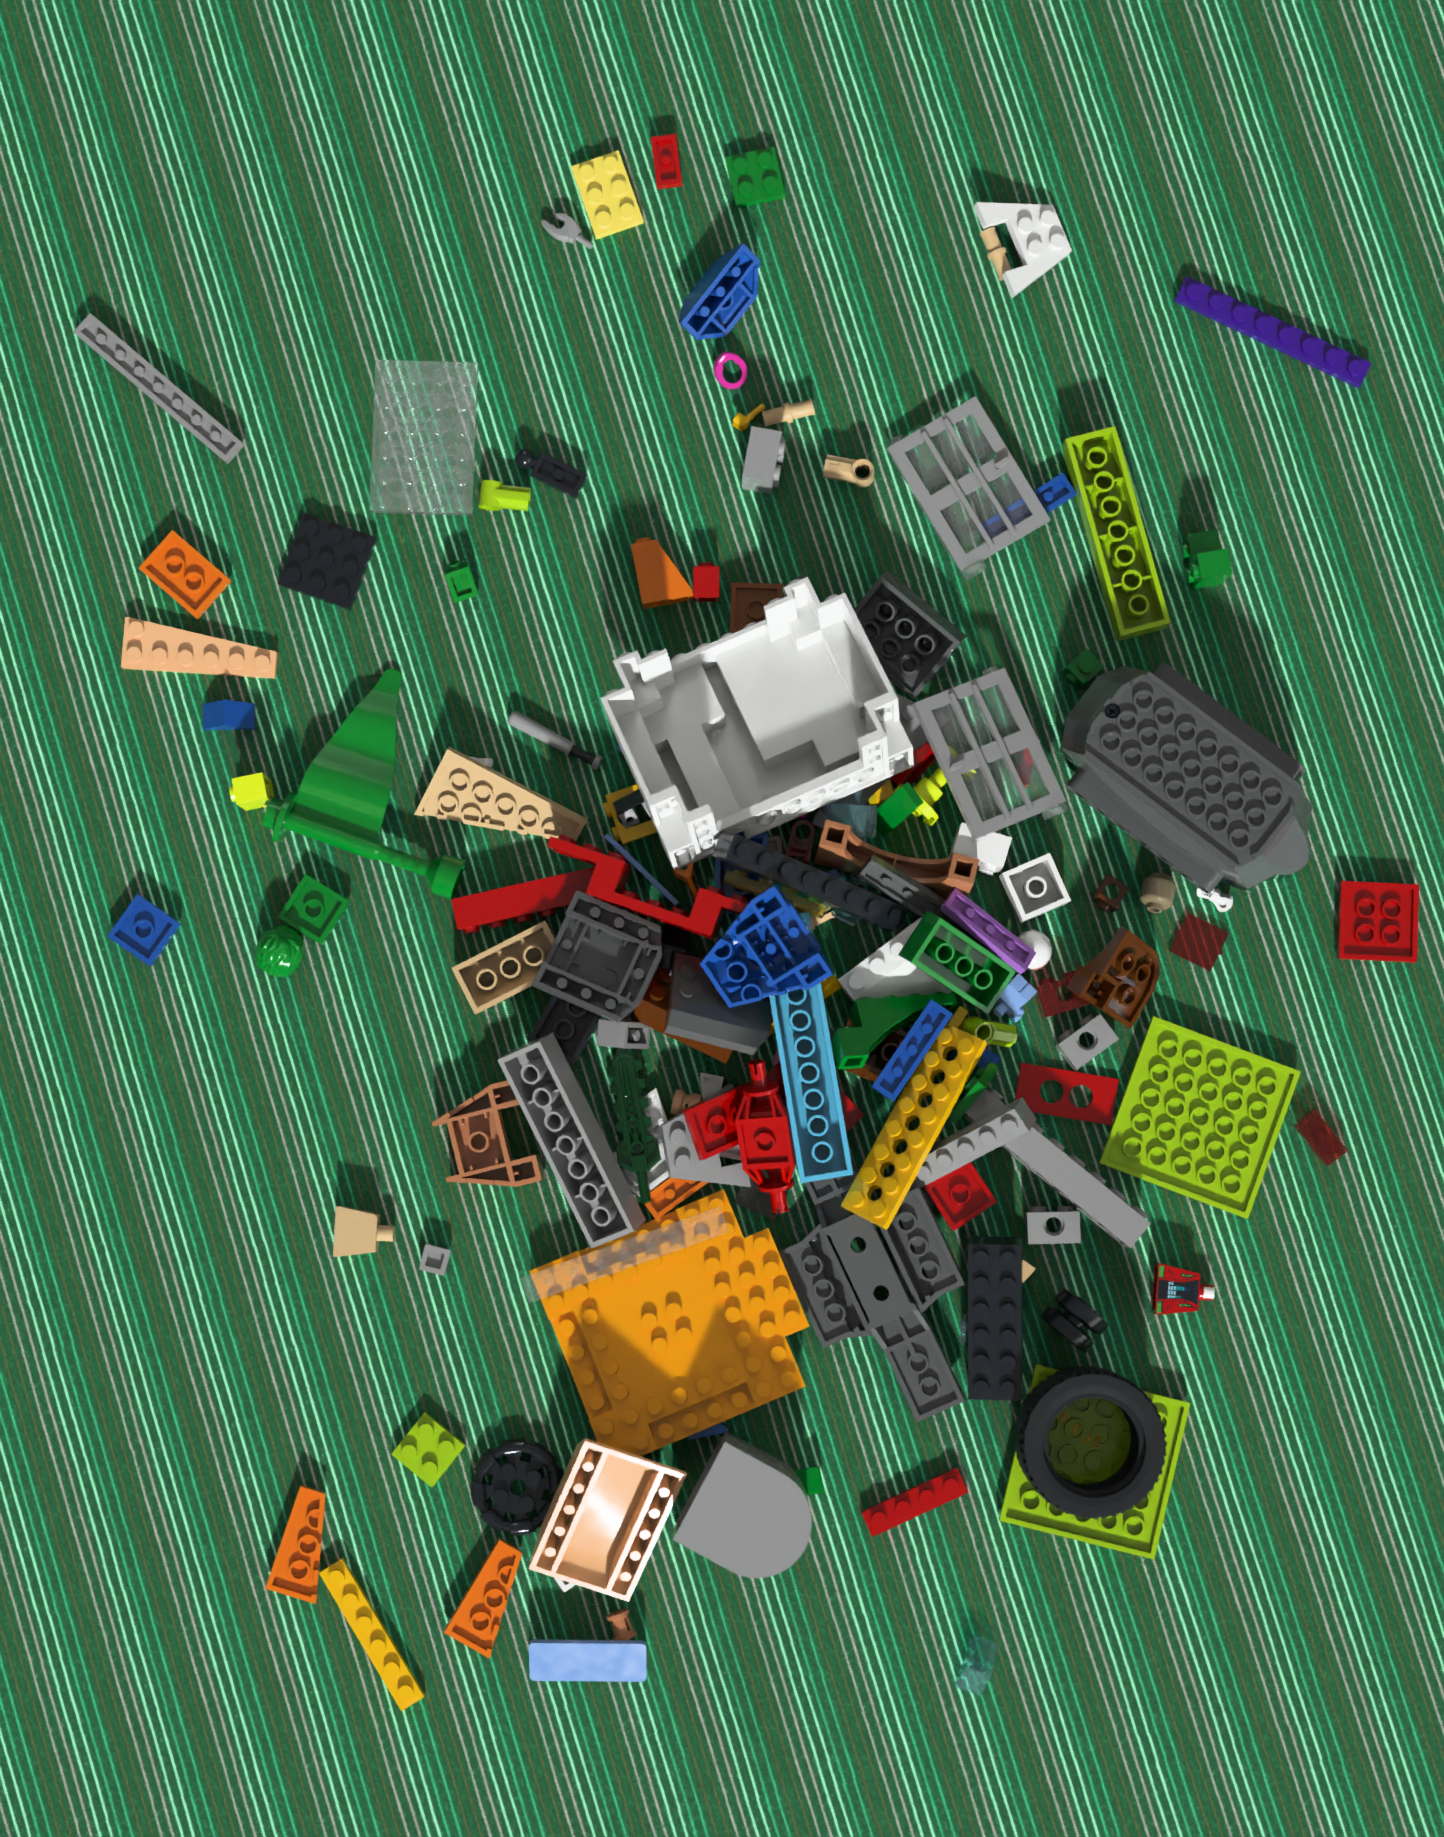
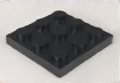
M303 513L277 584L283 588L351 611L377 538Z

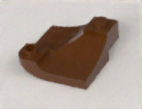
M1120 927L1109 944L1092 961L1083 967L1079 965L1066 988L1123 1026L1131 1029L1157 984L1160 972L1159 954L1128 929Z

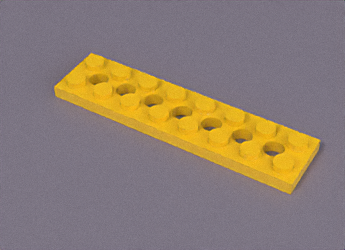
M949 1024L945 1025L902 1091L841 1204L844 1209L888 1230L987 1046L984 1040ZM956 1049V1058L952 1061H947V1053L950 1050ZM938 1073H945L943 1082L934 1084V1077ZM929 1095L932 1096V1103L928 1107H922V1099ZM913 1119H919V1127L916 1130L910 1131L909 1123ZM907 1142L906 1151L902 1154H897L896 1148L898 1144ZM889 1165H894V1173L890 1177H884L885 1168ZM877 1188H881V1197L876 1201H872V1192Z

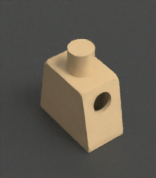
M336 1206L333 1257L379 1251V1241L394 1242L395 1226L380 1225L381 1214L346 1206Z

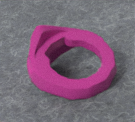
M726 351L721 353L715 360L713 366L714 376L722 387L737 389L745 383L747 366L741 357ZM728 360H733L741 369V378L736 383H728L723 377V364Z

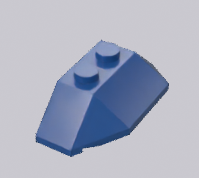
M740 243L714 261L684 299L678 323L695 340L727 336L756 299L760 260L744 243Z

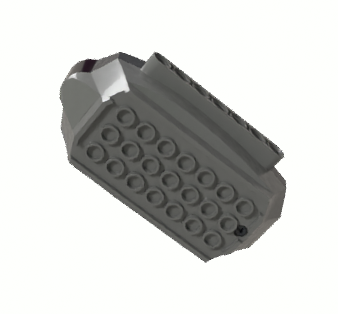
M1161 662L1153 673L1123 666L1099 675L1066 716L1060 751L1077 769L1067 782L1066 787L1205 893L1210 894L1220 881L1246 891L1271 878L1284 879L1290 877L1306 865L1311 855L1308 830L1312 805L1298 783L1306 769L1298 761L1168 664Z

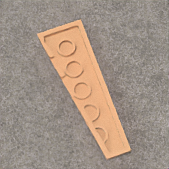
M125 617L121 667L123 669L272 679L277 677L278 653L276 651Z

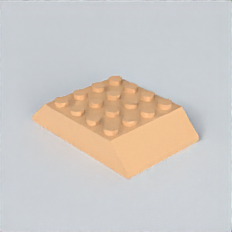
M586 1438L576 1445L541 1525L529 1569L629 1602L687 1476V1472Z

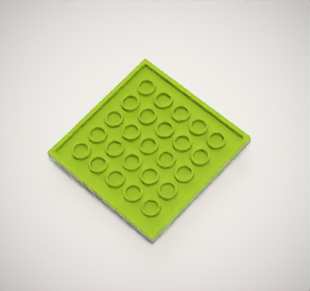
M1152 1016L1098 1163L1248 1219L1301 1071Z
M1035 1364L1028 1393L1031 1394L1033 1388L1041 1380L1044 1381L1047 1379V1376L1062 1370ZM1143 1391L1152 1400V1403L1157 1408V1412L1161 1416L1164 1432H1166L1165 1441L1167 1446L1165 1451L1167 1453L1164 1456L1165 1464L1162 1466L1163 1471L1162 1474H1159L1158 1482L1154 1484L1153 1490L1147 1493L1148 1496L1144 1497L1141 1503L1134 1505V1508L1127 1509L1123 1514L1118 1513L1117 1516H1108L1104 1519L1102 1517L1086 1519L1081 1516L1076 1517L1072 1514H1067L1051 1505L1034 1489L1025 1477L1019 1465L1016 1450H1014L998 1518L999 1521L1155 1560L1190 1403ZM1086 1398L1075 1401L1066 1406L1056 1416L1050 1427L1047 1448L1052 1466L1061 1477L1072 1482L1091 1484L1103 1481L1115 1474L1125 1462L1131 1443L1130 1428L1123 1412L1113 1402L1100 1398ZM1064 1412L1067 1413L1064 1420L1060 1423L1059 1418ZM1077 1422L1081 1423L1075 1433L1071 1432ZM1090 1434L1091 1439L1088 1443H1086L1085 1439ZM1098 1436L1101 1437L1099 1443L1095 1441Z

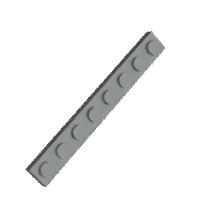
M91 313L73 331L76 336L225 463L229 464L245 446L237 437Z

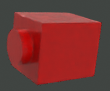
M703 562L699 563V566H693L694 602H719V566H714V563Z

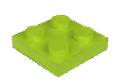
M425 1411L391 1455L430 1487H433L466 1444Z

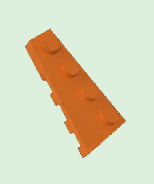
M300 1484L265 1589L316 1604L326 1492Z
M498 1538L444 1628L445 1634L490 1659L494 1640L508 1601L507 1598L522 1556V1550Z

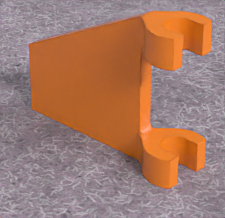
M693 863L687 865V869L673 870V873L677 879L688 885L695 900L698 892L692 880L694 873Z

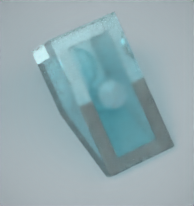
M827 804L820 807V810L830 821L851 826L852 832L862 841L867 842V837H876L877 806Z

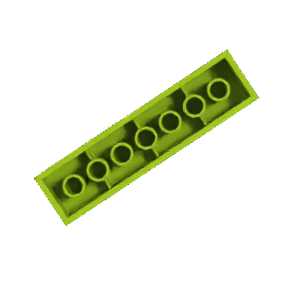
M1113 426L1066 438L1062 445V450L1072 486L1077 493L1075 497L1116 642L1166 629L1171 621L1116 427Z

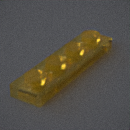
M733 869V872L727 870L723 881L726 885L754 895H759L773 886V882L763 878H758V881L747 878L748 873L738 869ZM783 887L781 891L786 899H790L798 911L809 912V915L823 918L827 906L822 905L823 901L810 896L807 899L797 896V891Z

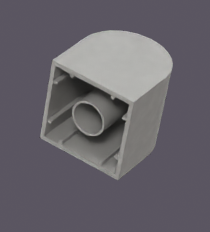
M725 1431L675 1523L673 1540L737 1575L749 1578L774 1576L792 1566L802 1555L808 1544L812 1519L807 1493L801 1480L789 1465L736 1435Z

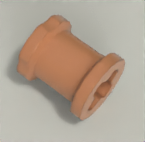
M628 1608L614 1611L606 1616L607 1620L611 1621L615 1633L614 1640H628L637 1634L636 1630L632 1628L628 1617L630 1613Z

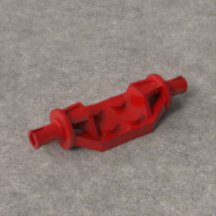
M757 1059L748 1062L752 1083L744 1086L742 1089L744 1096L735 1118L742 1167L755 1181L761 1192L770 1193L772 1212L778 1213L779 1209L780 1213H784L789 1210L785 1190L794 1185V1178L792 1177L796 1166L789 1113L778 1092L779 1083L771 1080L767 1081L765 1060L759 1059V1063H757ZM752 1097H755V1105L751 1107ZM763 1169H767L768 1178H765L762 1172Z

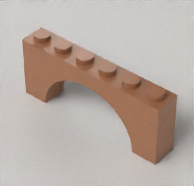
M825 820L814 861L818 865L837 868L838 870L858 875V871L874 854L945 898L954 888L968 896L974 884L979 859L953 853L951 856L943 859H919L890 853L862 841L852 832L851 826L830 820Z

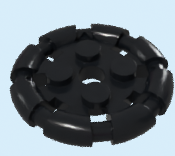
M509 1439L499 1442V1446L494 1449L489 1448L474 1467L476 1471L475 1476L470 1482L471 1499L473 1505L478 1507L481 1519L499 1532L501 1530L511 1532L510 1535L518 1536L537 1532L536 1529L542 1525L564 1475L562 1468H559L555 1462L556 1457L543 1445L537 1442L535 1444L525 1442V1439ZM522 1452L532 1455L530 1462L521 1459ZM505 1455L509 1462L501 1466L498 1458ZM546 1466L550 1474L543 1478L538 1469ZM486 1474L494 1475L492 1484L484 1482ZM516 1479L522 1480L526 1486L525 1491L521 1494L514 1493L511 1490L512 1481ZM545 1489L552 1492L550 1500L542 1498ZM493 1496V1500L497 1504L492 1508L486 1502V1499ZM536 1508L538 1516L531 1519L527 1512ZM506 1512L516 1514L514 1522L504 1519Z

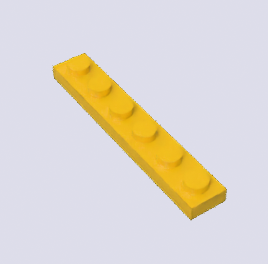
M344 1558L320 1571L321 1578L400 1710L403 1711L422 1699L425 1693Z

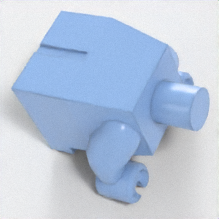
M1018 973L1010 980L996 1001L998 1006L993 1011L998 1017H1002L1006 1013L1010 1019L1013 1018V1022H1017L1024 1014L1022 1006L1037 991Z

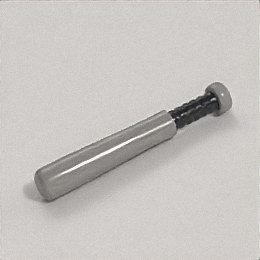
M513 711L508 718V723L511 726L568 755L572 754L580 758V760L590 764L593 770L597 771L603 761L602 756H593L589 752L577 747L572 741L518 711Z

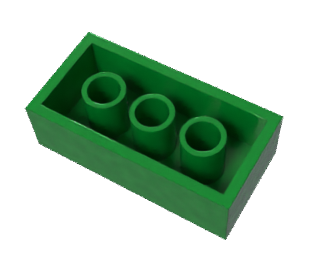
M926 911L898 954L986 1014H989L1016 973L1007 963L929 911Z

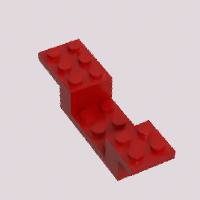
M559 834L558 838L550 836L547 844L550 849L557 853L595 866L586 894L715 941L726 911L740 915L750 902L747 898L735 894L732 895V898L726 897L723 890L708 885L707 889L699 888L690 914L675 907H672L671 911L665 909V905L658 901L647 898V901L643 902L640 901L641 897L637 896V894L624 890L632 867L626 863L627 859L623 858L622 855L611 851L604 855L602 850H599L596 846L588 843H583L582 847L578 846V842L574 841V839Z

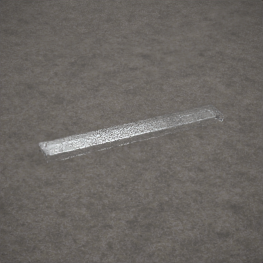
M717 1207L521 1277V1281L528 1302L532 1303L728 1233L729 1229L721 1207Z

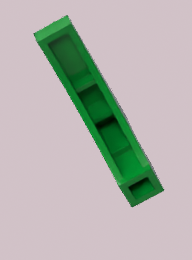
M937 992L931 995L911 994L901 997L888 995L883 998L862 997L856 999L849 1012L852 1026H844L837 1029L831 1041L837 1069L863 1068L869 1053L889 1035L915 1023L931 999L952 1012L957 1003L955 993L945 994L944 992Z

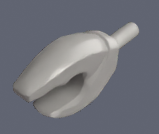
M554 214L564 224L562 228H556L554 224H550L544 219L541 221L545 230L559 241L572 244L578 241L589 249L594 245L581 236L582 229L579 224L566 214Z

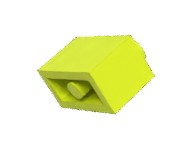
M262 772L231 779L233 785L229 787L232 802L236 801V804L245 811L267 807L271 799L275 797L272 780Z

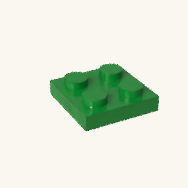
M774 146L725 157L736 209L785 198V190Z
M305 874L277 918L323 946L350 904V901Z
M992 1061L985 1068L980 1065L962 1090L948 1116L955 1124L987 1088L999 1068Z

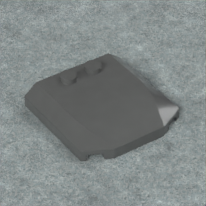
M576 890L565 913L566 917L546 960L542 962L532 985L535 988L618 1023L641 1004L662 959L661 926Z
M673 950L669 964L671 985L664 1033L754 1055L770 1033V997L729 1008L701 967L700 962L704 958Z

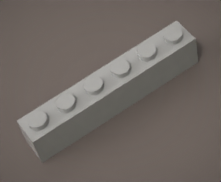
M1020 1098L933 1144L909 1191L919 1186L922 1188L1027 1133L1037 1119L1024 1099ZM894 1166L886 1177H890L894 1173Z

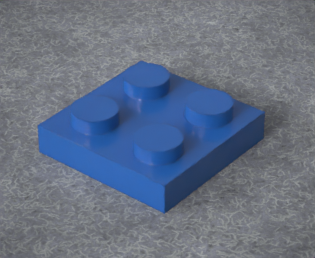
M137 894L107 937L147 965L152 966L179 929L181 923Z

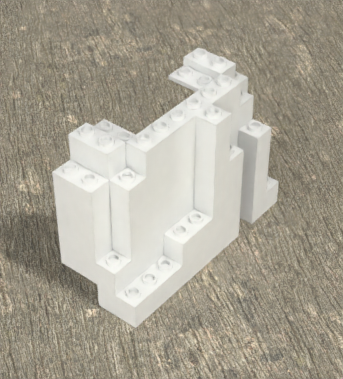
M808 577L795 579L783 587L784 598H775L763 606L765 620L761 622L749 623L740 631L726 633L719 640L710 644L703 643L689 653H681L674 656L672 660L669 659L666 649L652 651L643 659H641L638 651L626 652L621 654L616 660H613L622 689L609 691L604 697H601V701L609 724L643 796L646 808L674 871L712 855L721 831L735 834L743 832L745 838L749 839L914 767L913 746L899 720L898 698L846 593L831 595L824 602L820 603Z

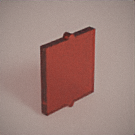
M1187 913L1180 929L1175 932L1177 936L1169 952L1211 971L1218 955L1223 953L1221 949L1229 933Z

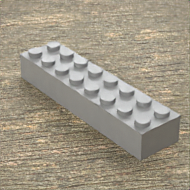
M553 1032L516 1048L499 1058L498 1062L590 1247L594 1248L634 1232L646 1219Z
M993 1088L985 1089L963 1116L970 1122L975 1123L1005 1107L1006 1105L1001 1102L1003 1096ZM1036 1123L1033 1124L1027 1133L1001 1146L1122 1246L1132 1248L1151 1224L1146 1220L1148 1215L1136 1205L1129 1206L1125 1203L1127 1200L1126 1196L1117 1189L1113 1190L1110 1188L1109 1190L1104 1186L1107 1182L1096 1172H1087L1084 1169L1086 1164L1075 1155H1066L1063 1152L1065 1147L1054 1138L1047 1139L1042 1135L1044 1130Z

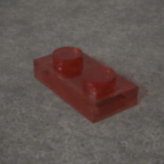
M1315 1109L1311 1110L1293 1125L1325 1167L1330 1166L1348 1151Z

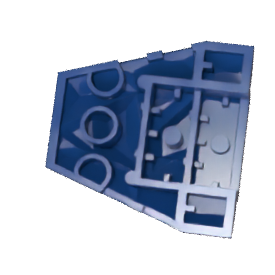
M776 885L752 898L746 908L700 962L701 967L729 1008L760 1001L762 998L773 995H786L787 992L798 989H811L833 975V971L823 955L822 948L790 899H786L783 892Z

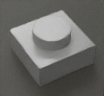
M426 1243L419 1269L445 1276L452 1250Z

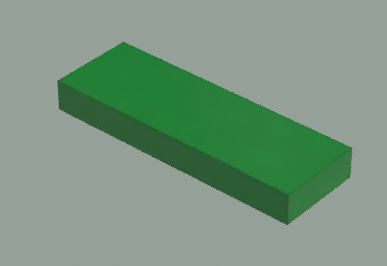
M907 782L870 814L868 818L881 836L885 837L924 802Z

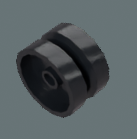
M1062 1288L1056 1295L1055 1301L1065 1312L1062 1314L1053 1306H1047L1040 1317L1086 1354L1094 1343L1092 1338L1083 1329L1087 1328L1093 1334L1101 1335L1108 1327V1324L1080 1297H1075L1068 1290Z

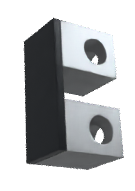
M639 789L613 802L614 808L626 829L640 822L634 810V807L639 804L643 805L650 817ZM633 817L631 821H627V819Z

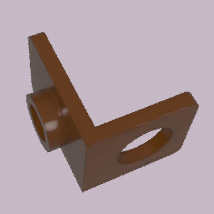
M1108 874L1091 899L1096 901L1095 905L1099 909L1107 913L1109 911L1113 913L1120 907L1119 903L1129 888ZM1114 884L1117 886L1119 894L1115 899H1109L1105 896L1104 888L1106 885Z

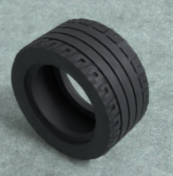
M1095 1366L1065 1368L1063 1371H1057L1055 1374L1047 1376V1379L1044 1381L1041 1380L1033 1388L1031 1394L1028 1393L1026 1400L1023 1401V1406L1019 1409V1415L1016 1418V1427H1014L1016 1456L1025 1477L1034 1489L1057 1509L1086 1519L1114 1517L1118 1513L1123 1514L1127 1509H1132L1134 1505L1141 1503V1500L1148 1496L1147 1493L1150 1490L1152 1491L1154 1484L1158 1482L1159 1474H1162L1163 1471L1162 1466L1165 1464L1164 1456L1167 1453L1165 1451L1167 1442L1165 1441L1166 1432H1164V1424L1161 1422V1416L1157 1412V1408L1152 1403V1400L1128 1379L1112 1371ZM1086 1398H1100L1115 1403L1126 1417L1131 1434L1129 1453L1121 1468L1103 1481L1091 1484L1069 1481L1055 1471L1050 1461L1047 1448L1050 1427L1056 1416L1071 1403Z

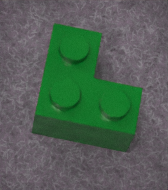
M1218 529L1186 535L1180 548L1182 557L1187 559L1188 568L1185 569L1187 582L1192 585V590L1223 585L1232 575L1228 548L1221 549Z

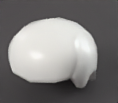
M1034 929L1022 932L1018 938L1036 952L1026 970L1042 969L1052 955L1050 939L1043 932Z

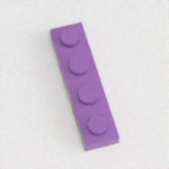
M954 888L949 893L939 909L1020 975L1026 971L1036 954L1034 950L957 888Z

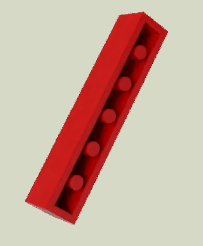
M595 867L451 899L457 930L460 932L464 931L465 935L480 932L479 927L490 925V929L506 926V921L515 919V923L530 921V916L540 914L541 918L556 915L555 910L566 908L567 911L576 890L586 894Z

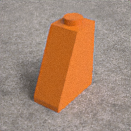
M640 538L635 541L636 543L631 544L643 609L693 600L691 587L656 539Z

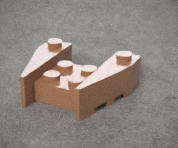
M508 1080L489 1085L478 1094L432 1122L433 1126L447 1124L459 1171L458 1175L446 1177V1182L518 1187L546 1179L540 1154L517 1160L512 1158L501 1110L518 1106L519 1103Z

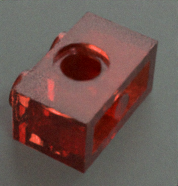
M1076 970L1064 973V979L1054 982L1053 977L1038 981L1039 987L1034 989L1037 991L1035 996L1042 1019L1090 1004L1071 991L1067 1000H1062L1057 995V989L1060 986L1067 987Z

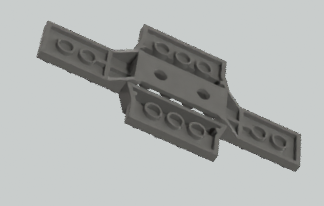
M850 1155L853 1175L805 1183L816 1207L820 1224L802 1241L780 1250L779 1254L822 1347L825 1348L845 1338L873 1335L882 1347L917 1422L966 1400L924 1311L942 1294L965 1285L966 1281L919 1186L907 1192L888 1230L880 1227L916 1303L910 1301L874 1223L841 1206L859 1173ZM872 1198L871 1200L876 1201L879 1198ZM861 1237L865 1240L866 1248L864 1251L857 1252L852 1248L851 1242L853 1238ZM883 1285L888 1289L889 1296L886 1300H879L875 1297L874 1290L877 1286Z

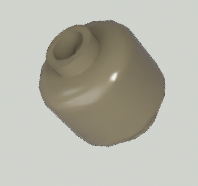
M1152 873L1151 876L1143 880L1140 902L1147 907L1148 911L1161 913L1162 910L1172 907L1176 884L1167 874Z

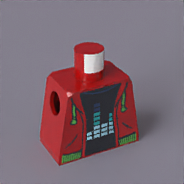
M1154 1263L1151 1313L1161 1315L1198 1311L1199 1300L1213 1301L1214 1285L1200 1284V1273Z

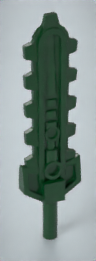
M617 1048L616 1055L612 1059V1065L607 1067V1074L614 1077V1084L610 1085V1093L617 1096V1103L613 1104V1112L620 1114V1122L616 1123V1131L623 1133V1141L619 1142V1147H616L619 1167L637 1174L641 1204H647L652 1202L647 1172H650L661 1160L658 1139H654V1136L648 1135L647 1128L652 1126L651 1117L645 1116L644 1109L649 1107L648 1098L642 1097L641 1090L646 1088L645 1079H640L638 1071L643 1069L642 1061L636 1060L634 1055L628 1052L627 1049Z

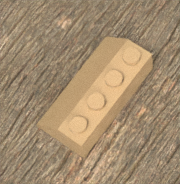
M546 921L452 967L475 1015L533 986L532 983L540 966L546 960L555 940Z

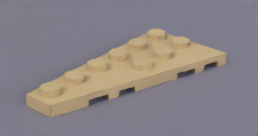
M448 747L414 814L434 816L441 820H456L463 822V824L502 831L504 829L516 831L518 834H533L543 836L546 839H550V836L558 838L559 834L574 839V841L577 840L587 822L585 817L451 747Z

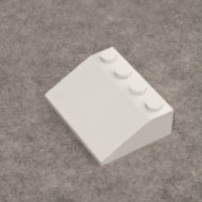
M922 917L838 979L843 991L853 1004L856 999L862 997L883 998L888 995L901 997L911 994L931 995L937 992H944L945 994L952 992L898 955Z

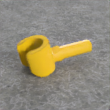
M760 404L747 416L739 412L734 417L732 426L740 431H745L751 420L766 409L764 404Z

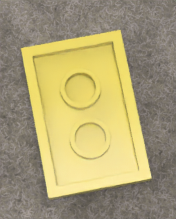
M619 150L571 166L573 177L596 240L644 223Z

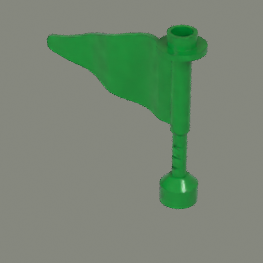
M393 668L386 669L374 688L354 708L333 737L314 758L304 775L298 793L290 792L284 801L275 797L271 799L263 819V827L273 830L272 840L277 843H281L288 830L367 859H378L425 876L431 893L451 900L462 878L465 860L444 854L429 862L385 846L377 840L386 813L394 777L396 718L402 677L398 670Z

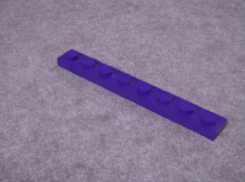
M1188 276L1174 301L1357 388L1361 386L1371 366L1370 362Z

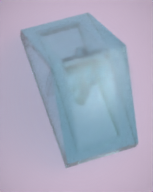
M972 1635L954 1686L980 1696L992 1676L998 1644Z

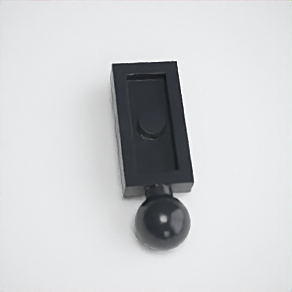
M526 448L520 449L515 455V462L518 467L522 469L533 468L530 474L532 478L574 499H577L588 478L586 473L543 452L538 459L535 458L531 450Z

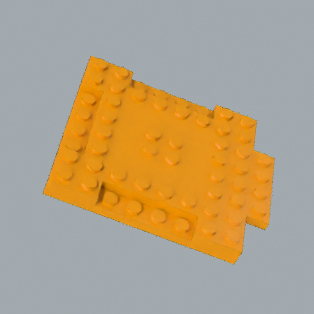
M724 1189L680 1207L657 1220L654 1219L642 1224L634 1232L594 1248L587 1247L530 1271L598 1443L641 1457L806 1387L786 1336L809 1327V1323L769 1228L744 1238Z

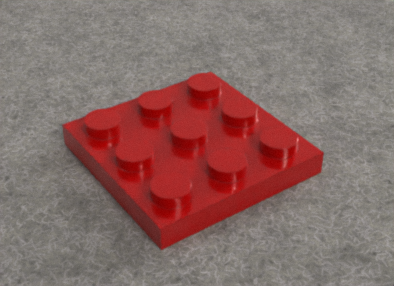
M1339 881L1337 959L1416 963L1418 951L1419 884Z

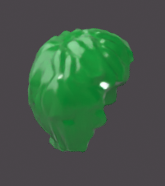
M277 925L264 931L257 943L256 965L265 972H268L269 975H275V977L283 978L291 975L298 968L304 952V942L298 931H295L293 927L289 928L288 925Z

